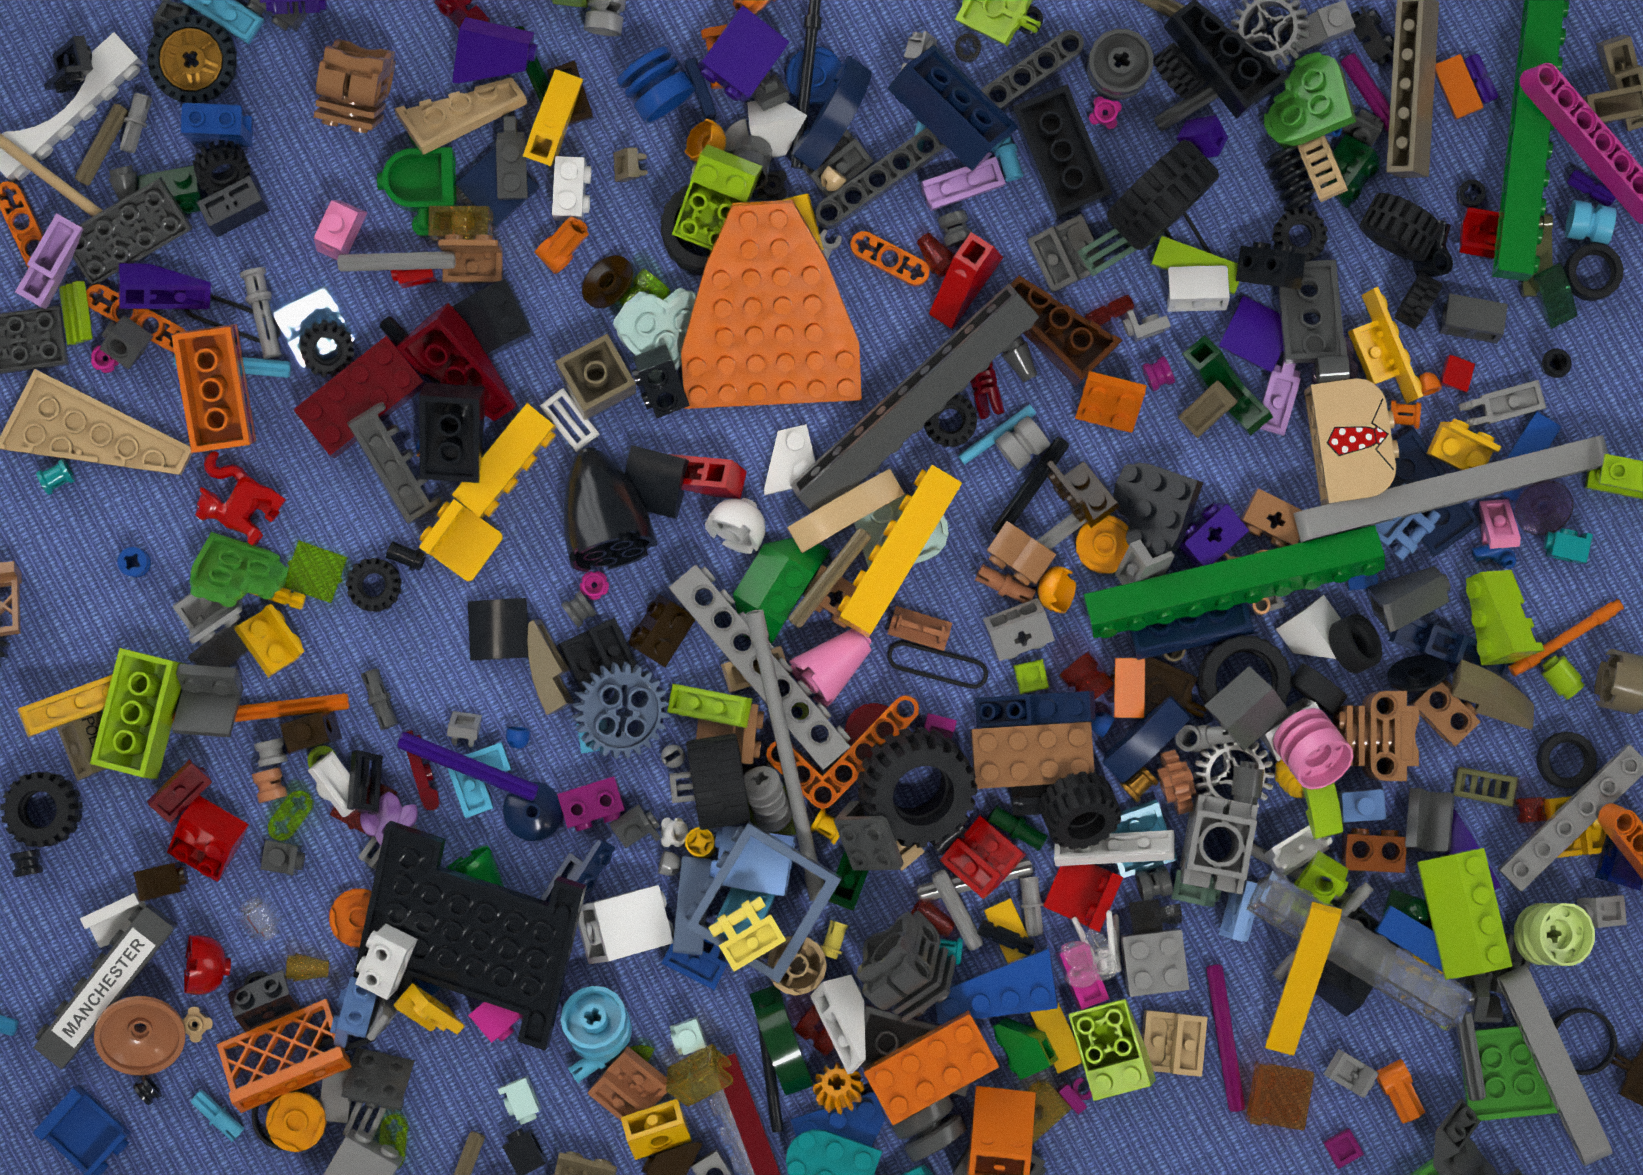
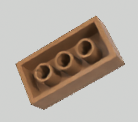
M1091 722L970 729L972 763L976 775L974 781L977 784V789L1055 784L1056 780L1063 779L1072 773L1075 775L1084 771L1087 774L1094 772Z

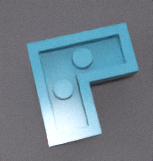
M503 742L464 755L505 772L512 770ZM447 768L465 818L494 808L485 782Z

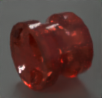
M1545 796L1515 799L1516 806L1519 807L1517 823L1547 821V814L1543 812V805L1546 803Z

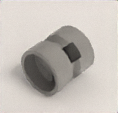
M588 0L587 5L591 8V11L586 12L584 30L603 36H621L624 19L620 12L625 11L626 0Z
M1028 415L1014 426V433L1007 431L994 441L1003 456L1017 471L1031 461L1030 455L1032 453L1039 455L1050 446V442Z

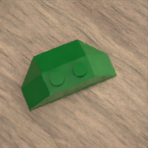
M793 538L765 543L733 593L738 615L741 612L746 614L753 610L763 609L769 633L768 640L772 645L830 550L821 544H817L801 553Z

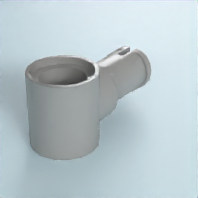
M1184 725L1175 736L1177 746L1181 750L1188 752H1201L1202 750L1213 748L1212 745L1235 743L1222 726ZM1192 732H1195L1197 741L1192 746L1190 744V735Z

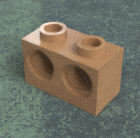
M1443 680L1437 686L1421 691L1409 705L1419 706L1420 717L1450 747H1456L1481 721L1476 717L1478 714L1475 713L1476 709L1469 702L1465 701L1462 703L1457 697L1451 696L1452 684L1447 680ZM1433 692L1440 693L1443 698V703L1438 709L1433 708L1429 701ZM1455 713L1460 714L1464 720V724L1459 730H1455L1450 723V719Z

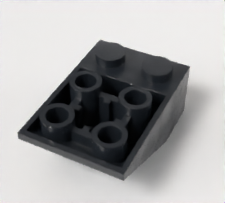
M1360 907L1354 912L1352 911L1338 925L1315 992L1345 1017L1362 1006L1399 947L1375 932L1379 922Z

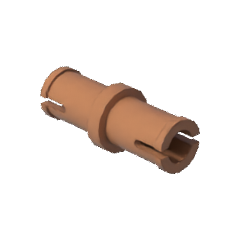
M985 564L981 565L974 580L998 591L997 594L1002 597L1007 595L1021 603L1032 600L1036 589L1012 579L1013 575L1009 573L1004 575Z

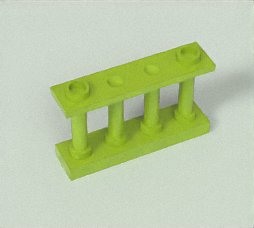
M1604 454L1602 467L1587 471L1584 488L1643 500V461Z

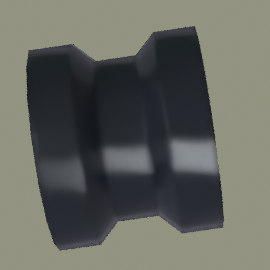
M40 849L10 854V860L15 865L13 878L43 872V866L39 864L38 860L41 855Z

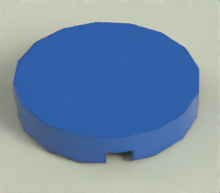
M816 47L810 106H822L825 104L836 85V82L833 80L842 66L837 56L832 51L823 47ZM804 49L791 58L786 69V83L790 93L797 100L799 98Z

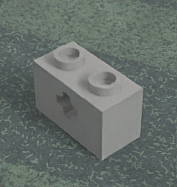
M1038 598L983 618L992 648L999 661L1013 659L1020 653L1042 648L1047 643L1055 641L1046 612Z

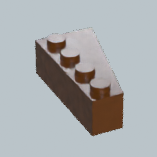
M1020 275L1010 284L1039 315L1032 328L1023 332V334L1075 387L1088 375L1089 371H1093L1123 341L1116 335H1111L1103 330L1100 325L1092 320L1089 321L1082 317L1070 306L1058 302L1052 298V295Z

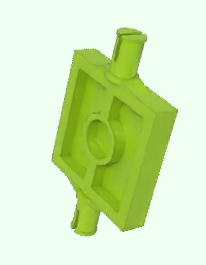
M963 0L962 7L955 18L958 23L1008 47L1015 32L1021 26L1033 33H1037L1038 29L1036 27L1040 28L1041 25L1040 21L1027 16L1028 8L1033 0Z

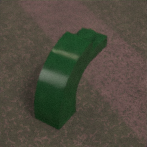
M1205 335L1182 353L1189 368L1205 390L1218 380L1238 401L1225 414L1235 425H1240L1250 436L1273 418L1270 410L1239 380L1229 366L1222 351Z
M773 985L749 994L763 1039L785 1096L812 1087L813 1082L780 990Z

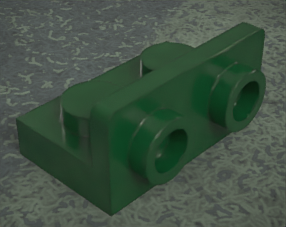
M1346 134L1333 151L1348 191L1334 197L1339 200L1343 207L1348 208L1352 202L1359 198L1362 187L1368 179L1374 177L1377 173L1380 159L1374 149ZM1331 168L1327 171H1324L1318 174L1317 177L1322 176L1328 172L1333 171V169ZM1335 178L1329 182L1322 184L1321 188L1329 186L1338 181Z

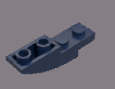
M1094 691L975 698L977 727L1096 721Z

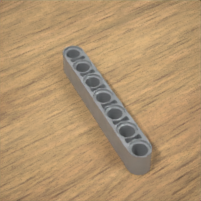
M1522 965L1498 976L1499 987L1581 1163L1587 1166L1613 1154L1609 1141L1526 965Z

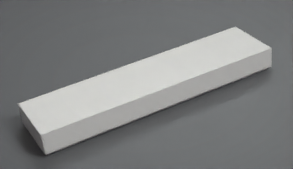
M1174 830L1110 833L1109 838L1101 840L1095 846L1091 845L1085 849L1077 848L1071 850L1069 847L1062 848L1059 847V844H1055L1054 851L1055 866L1175 860Z

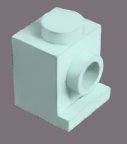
M698 1016L669 1026L674 1047L678 1050L679 1055H686L706 1048L707 1042Z
M528 1075L503 1085L498 1089L500 1095L506 1093L507 1098L504 1099L505 1107L510 1116L515 1115L520 1125L537 1118L535 1113L541 1110V1106Z

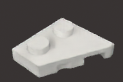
M807 424L777 432L764 487L765 496L791 490L792 487L790 485L815 463Z

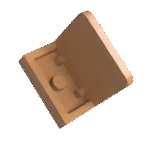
M449 234L445 235V239L438 240V246L442 252L452 251L456 256L455 268L443 269V283H496L503 280V247L498 240L493 239L492 235H475V240H465L463 235Z
M751 704L747 728L698 719L696 739L734 733L737 735L741 762L753 764L754 758L760 759L761 741H756L757 729H763L764 711H759V705Z

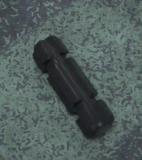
M987 920L980 922L977 930L979 936L986 939L990 937L992 941L1013 950L1017 948L1018 952L1025 955L1032 953L1035 945L1033 939L1026 936L1022 938L1020 934L999 925L995 927L993 926L994 923Z

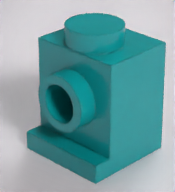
M1561 528L1560 532L1555 533L1548 531L1543 548L1547 549L1546 557L1576 564L1587 563L1593 534L1584 533L1577 537V531Z

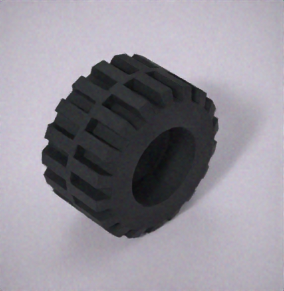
M1377 193L1359 224L1361 231L1375 244L1397 256L1412 261H1424L1442 230L1441 224L1428 211L1407 199L1389 193Z
M1084 771L1075 775L1072 773L1063 779L1056 780V783L1050 785L1047 788V792L1043 793L1042 801L1039 803L1040 812L1052 841L1055 844H1059V847L1062 848L1069 847V849L1075 850L1077 848L1085 849L1091 845L1095 846L1101 840L1109 838V834L1115 832L1117 824L1121 822V809L1109 781L1102 775L1098 776L1095 772L1087 774Z
M35 772L19 777L20 780L14 781L10 785V791H5L3 795L6 801L1 804L0 810H4L5 816H2L1 819L3 823L8 825L6 828L7 832L14 834L16 841L24 842L26 846L30 847L53 846L69 838L68 835L76 831L78 827L75 825L82 818V815H79V809H83V804L78 801L79 791L72 788L74 784L70 780L66 781L64 776L52 774V772ZM37 792L48 793L56 803V816L47 827L36 826L28 816V802Z

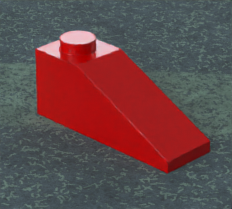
M669 454L689 460L682 490L713 497L741 499L747 471L733 460Z

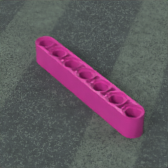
M1543 63L1525 70L1520 76V85L1525 94L1635 221L1643 224V168L1553 64Z

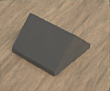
M1250 666L1204 705L1243 751L1289 712L1276 691Z

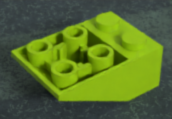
M707 144L699 155L672 235L712 250L732 203L750 202L763 166Z
M1126 998L1068 1014L1093 1101L1150 1087L1156 1081L1148 1051Z

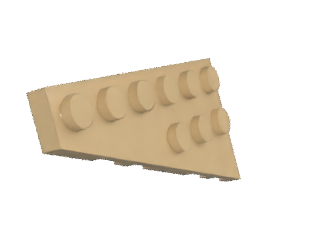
M34 369L0 435V450L182 475L193 454L191 453L190 446Z

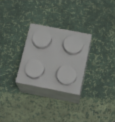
M1174 928L1119 935L1126 992L1129 997L1189 990L1181 929Z

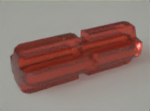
M1124 295L1108 303L1107 307L1105 305L1087 313L1084 317L1089 321L1092 320L1098 325H1102L1110 321L1111 317L1116 318L1132 310L1134 303L1129 295Z

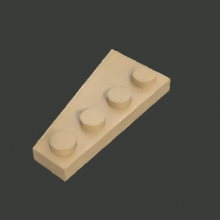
M510 77L476 86L472 92L460 93V91L448 94L449 98L435 102L427 99L420 101L419 106L405 109V106L394 109L397 118L424 155L526 105L527 100L517 83Z

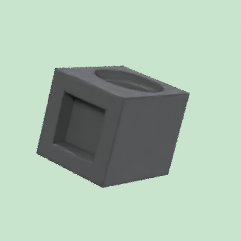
M124 315L117 324L111 322L104 330L102 336L106 339L101 345L100 350L129 370L143 355L153 335Z

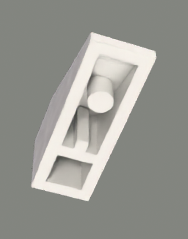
M847 975L822 982L810 997L849 1075L854 1073L866 1060L864 999L852 975Z

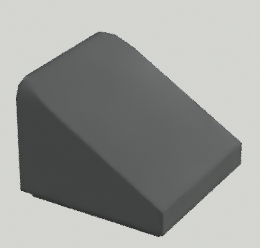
M162 0L153 18L154 34L169 20L179 16L190 15L191 7L170 0Z

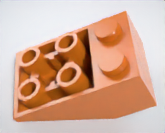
M976 1085L966 1175H1030L1036 1092Z

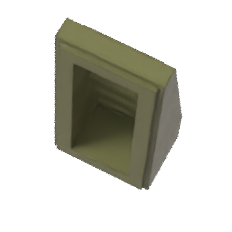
M1458 767L1453 794L1456 797L1514 808L1519 778ZM1472 775L1470 791L1464 792L1466 776ZM1479 777L1484 778L1481 795L1476 794ZM1491 779L1496 780L1493 797L1488 796ZM1503 782H1508L1506 799L1500 798Z

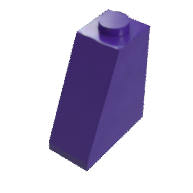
M465 17L459 28L452 82L458 84L525 71L529 62H534L536 58L538 44L533 43L535 32Z

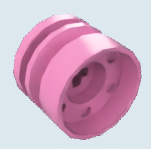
M1316 708L1304 709L1291 715L1280 725L1273 739L1274 750L1289 767V770L1304 788L1311 790L1333 784L1344 775L1353 760L1352 747L1324 711Z

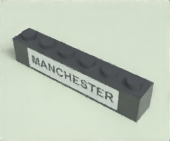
M150 903L144 908L138 906L128 918L131 925L125 932L120 929L110 941L113 947L108 954L101 953L91 965V968L94 969L93 973L88 979L83 976L72 989L76 993L69 1003L64 1000L53 1013L57 1016L51 1026L46 1023L36 1034L35 1038L38 1042L33 1048L61 1070L68 1065L94 1032L96 1022L102 1012L122 997L178 926Z

